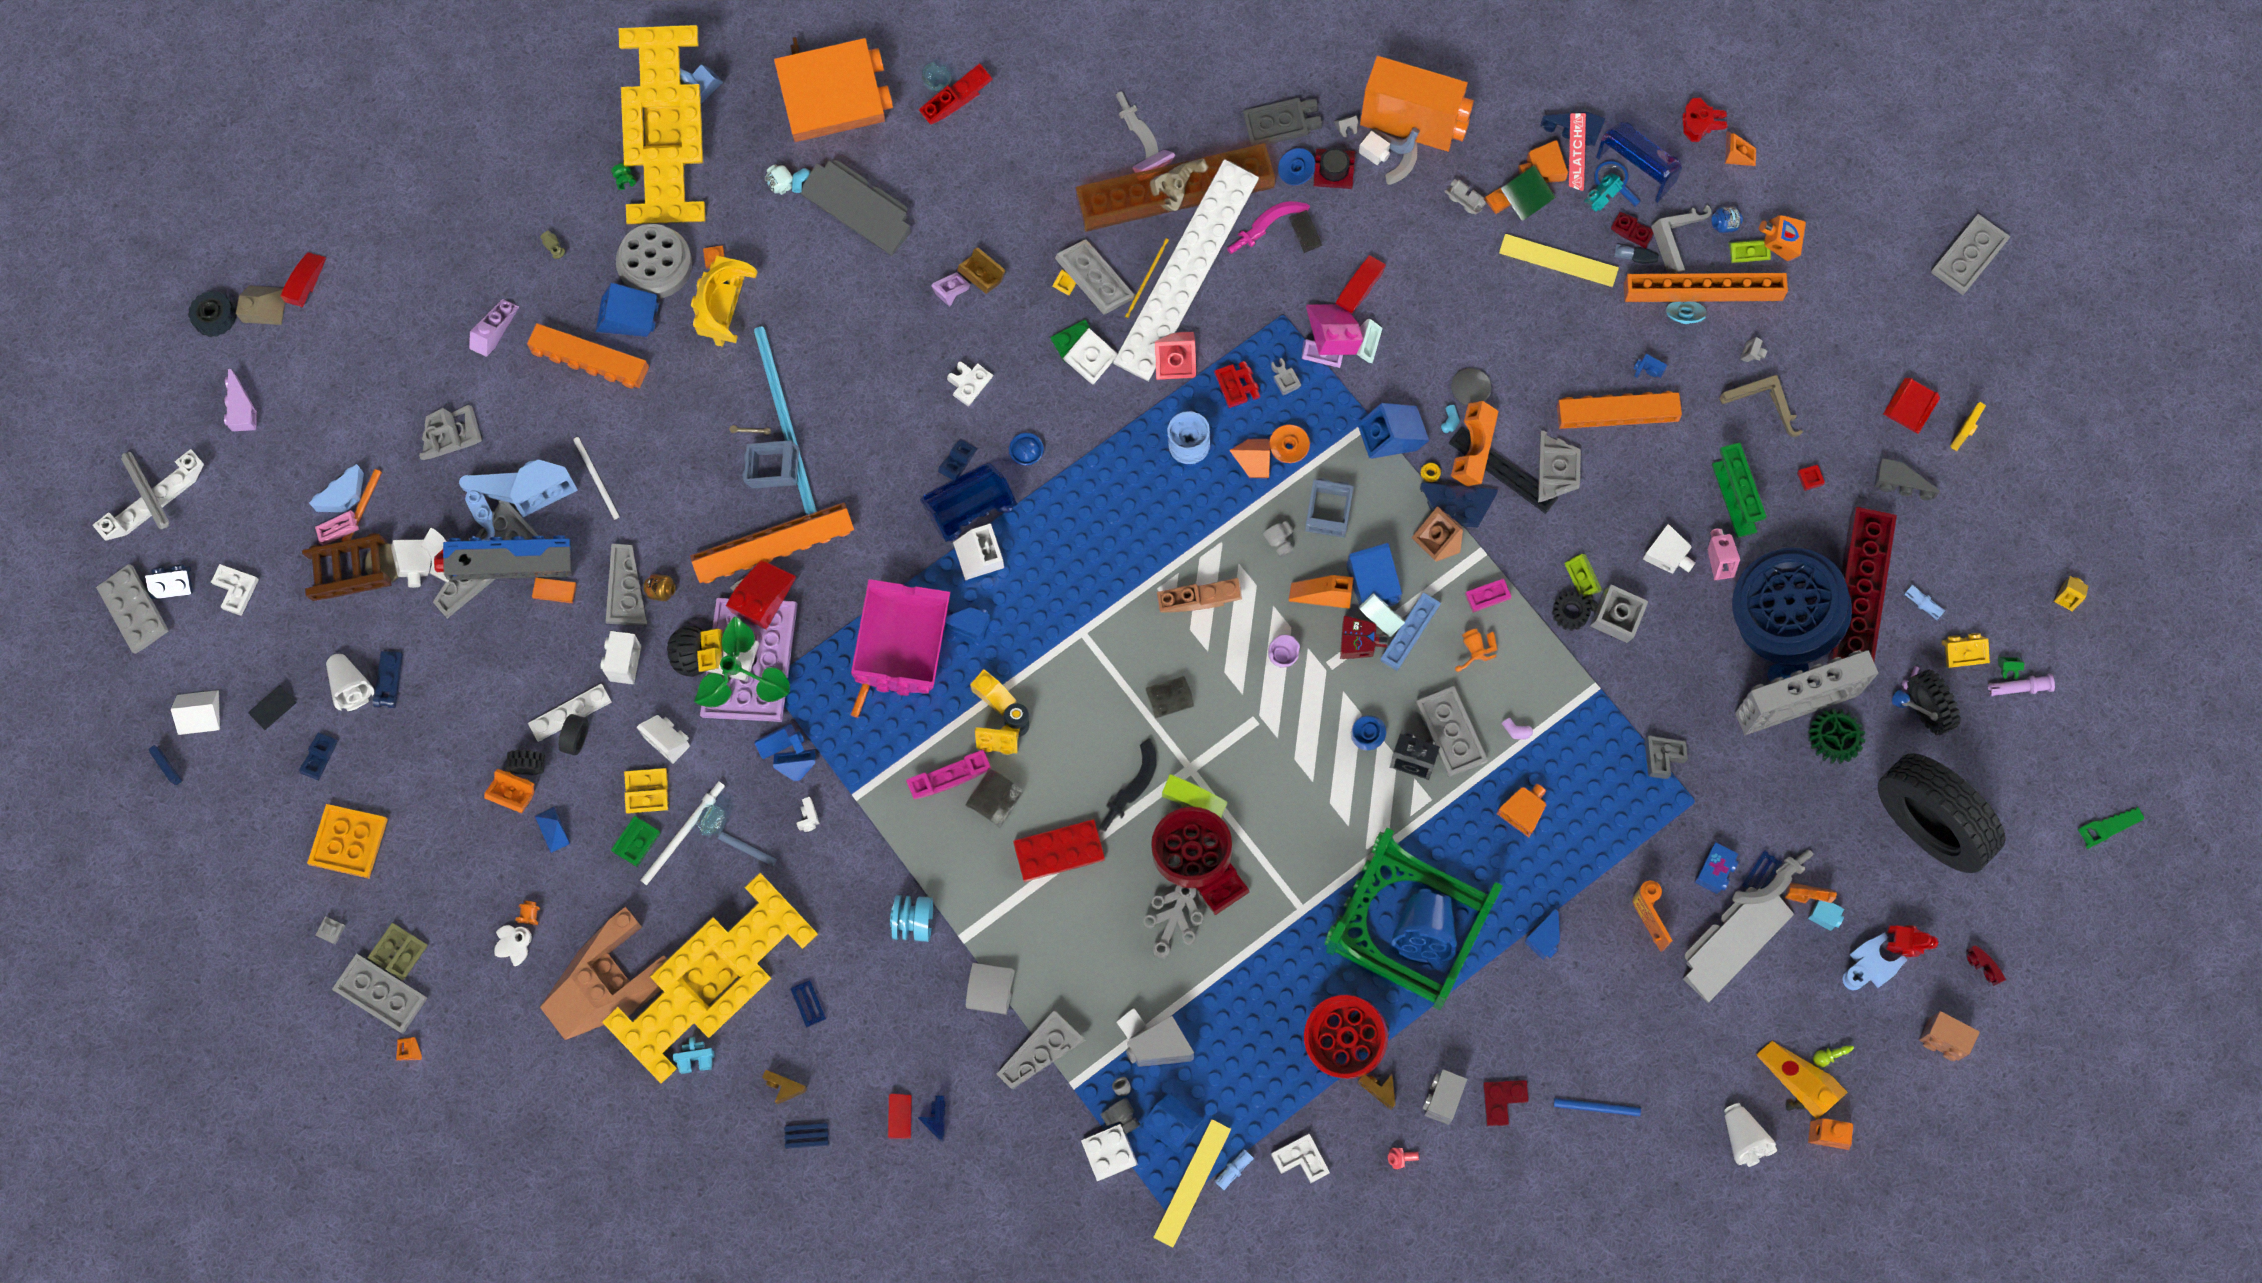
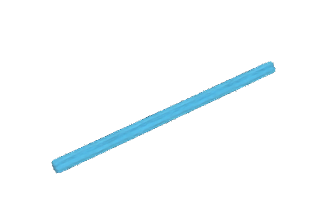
M760 326L754 329L784 439L785 441L791 440L798 446L764 327ZM799 451L797 485L805 513L809 515L817 511Z

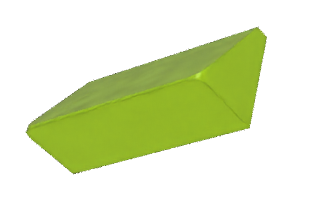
M1765 239L1728 242L1732 263L1771 260V250L1765 247Z
M1580 554L1564 563L1579 596L1582 594L1584 595L1583 598L1588 595L1603 591L1585 554Z

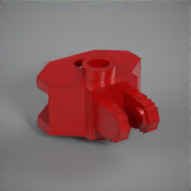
M1692 98L1682 115L1683 134L1691 142H1700L1706 133H1711V130L1728 128L1727 122L1714 121V119L1727 117V112L1724 110H1713V107H1709L1701 98Z
M1895 925L1888 928V933L1895 934L1894 942L1887 943L1886 950L1905 957H1918L1920 954H1924V949L1936 948L1939 942L1938 938L1918 930L1917 926L1905 925L1903 927Z

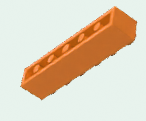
M537 323L527 343L531 353L537 357L544 355L555 363L560 364L561 361L568 363L567 365L572 369L578 370L582 368L593 376L600 374L610 382L617 380L622 382L625 387L631 389L633 387H641L649 369L647 362L643 359Z
M1664 391L1661 394L1645 392L1641 395L1627 393L1614 397L1613 395H1604L1598 398L1584 396L1581 399L1565 397L1559 400L1557 404L1559 429L1679 422L1682 416L1679 393H1673L1672 391Z

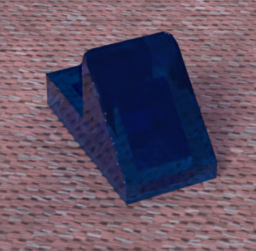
M935 1096V1101L931 1102V1114H935V1117H918L919 1121L940 1142H944L945 1096Z

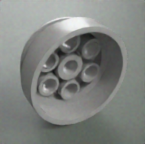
M645 224L631 230L622 240L616 254V268L624 286L656 294L657 299L668 297L679 291L688 281L692 271V256L684 238L673 229L659 224ZM656 236L653 240H648L649 237ZM672 244V247L665 248V246ZM633 246H639L637 249L631 250ZM656 254L653 258H648L649 255ZM672 262V265L665 266L666 263ZM633 264H638L637 267L631 268ZM651 272H656L653 276H647Z

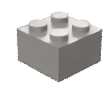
M1610 585L1603 592L1590 627L1628 643L1636 634L1648 601L1614 585Z
M1442 1070L1440 1074L1436 1073L1430 1086L1433 1093L1432 1095L1428 1094L1422 1108L1426 1110L1424 1116L1449 1125L1455 1115L1467 1079L1446 1070Z

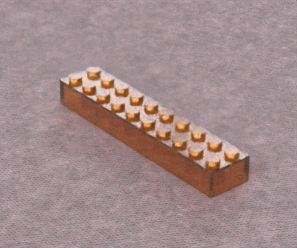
M1263 143L1198 158L1206 161L1208 169L1205 172H1195L1193 170L1184 187V197L1178 210L1200 205L1224 159L1259 177L1252 193L1274 188L1275 175L1266 144ZM1189 161L1075 187L1076 199L1085 232L1173 212L1161 206L1166 204L1165 199L1170 197L1163 191H1160L1159 195L1154 196L1150 181L1161 174L1169 173L1173 168Z

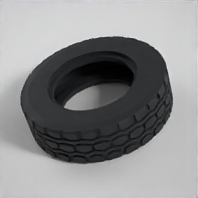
M1910 753L1903 755L1880 778L1878 794L1888 814L1916 844L1941 863L1960 872L1976 873L1981 871L2004 847L2006 841L2004 828L1994 810L1967 781L1942 763L1921 754Z

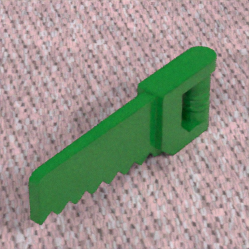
M2137 807L2135 810L2131 809L2130 812L2126 811L2124 814L2114 815L2113 818L2103 819L2102 822L2093 821L2081 827L2078 831L2086 843L2085 847L2089 849L2144 820V816ZM2089 828L2096 832L2099 837L2098 840L2094 841L2088 831Z

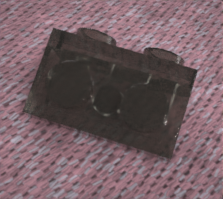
M1185 676L1145 688L1155 718L1194 706L1191 690Z

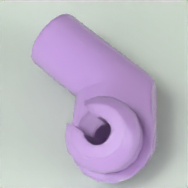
M1511 718L1506 719L1502 723L1513 739L1526 740L1533 734V729L1530 726H1516Z

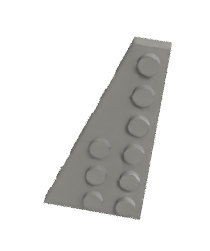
M499 501L495 511H492L493 527L495 530L494 537L511 540V537L520 536L524 537V540H532L533 536H538L509 502ZM480 529L476 538L485 539L487 536L486 529ZM469 560L463 561L464 566L470 563ZM495 579L449 580L448 583L444 584L433 603L448 619Z

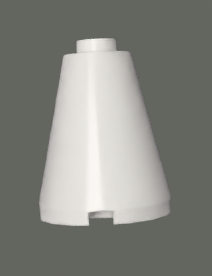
M334 654L330 656L326 666L334 706L338 710L346 708L347 711H352L368 703L369 696L371 694L372 696L374 695V688L345 655Z

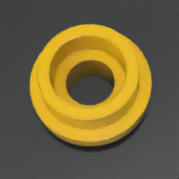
M1427 463L1421 468L1420 474L1424 481L1433 483L1440 478L1441 470L1438 465ZM1432 470L1434 472V475L1429 476L1427 474V471Z

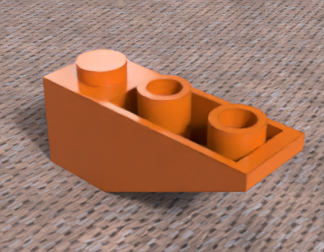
M1330 575L1291 583L1289 601L1350 609L1353 577Z

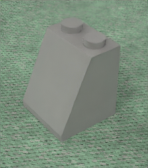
M1173 1016L1168 1017L1127 1041L1126 1054L1131 1063L1136 1062L1138 1067L1190 1062L1194 1059V1052Z

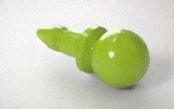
M1842 1046L1833 1051H1830L1829 1048L1826 1051L1819 1050L1815 1052L1813 1061L1818 1067H1826L1830 1062H1835L1834 1058L1848 1054L1854 1047Z

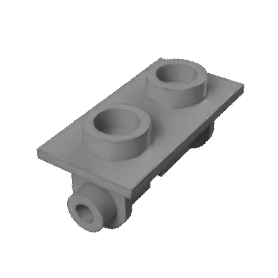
M1454 179L1451 183L1452 187L1445 190V193L1449 195L1452 201L1459 202L1471 214L1481 212L1483 210L1481 208L1486 204L1484 197L1474 190L1468 195L1467 192L1470 187L1461 180L1457 181Z

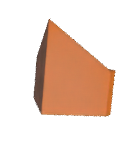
M1726 131L1725 164L1756 166V148L1735 133L1731 134L1729 131Z
M1248 439L1230 449V452L1249 478H1269V439Z

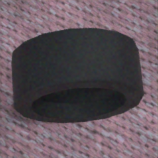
M574 714L568 715L559 736L558 746L560 752L574 756L580 753L588 733L587 718Z

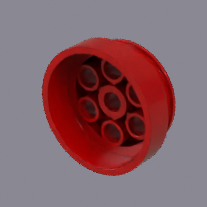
M1339 995L1324 1000L1311 1012L1304 1029V1044L1311 1061L1322 1072L1337 1078L1352 1079L1366 1075L1381 1062L1388 1045V1030L1381 1013L1371 1003L1359 997ZM1355 1011H1358L1361 1015L1357 1023H1353L1351 1020V1015ZM1337 1015L1340 1023L1337 1027H1332L1330 1020L1333 1016ZM1369 1027H1372L1375 1031L1372 1039H1367L1365 1036V1031ZM1351 1031L1354 1035V1040L1347 1044L1344 1036L1347 1032ZM1327 1036H1331L1333 1039V1044L1329 1048H1326L1323 1043ZM1362 1048H1366L1368 1051V1057L1365 1060H1361L1358 1056L1359 1050ZM1341 1052L1347 1055V1061L1344 1064L1338 1062V1055Z

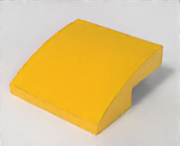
M667 768L624 772L626 813L668 810Z

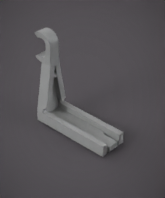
M1708 205L1703 208L1704 215H1697L1696 209L1692 208L1689 210V214L1661 218L1651 226L1668 274H1678L1685 270L1671 229L1706 220L1711 215V208Z

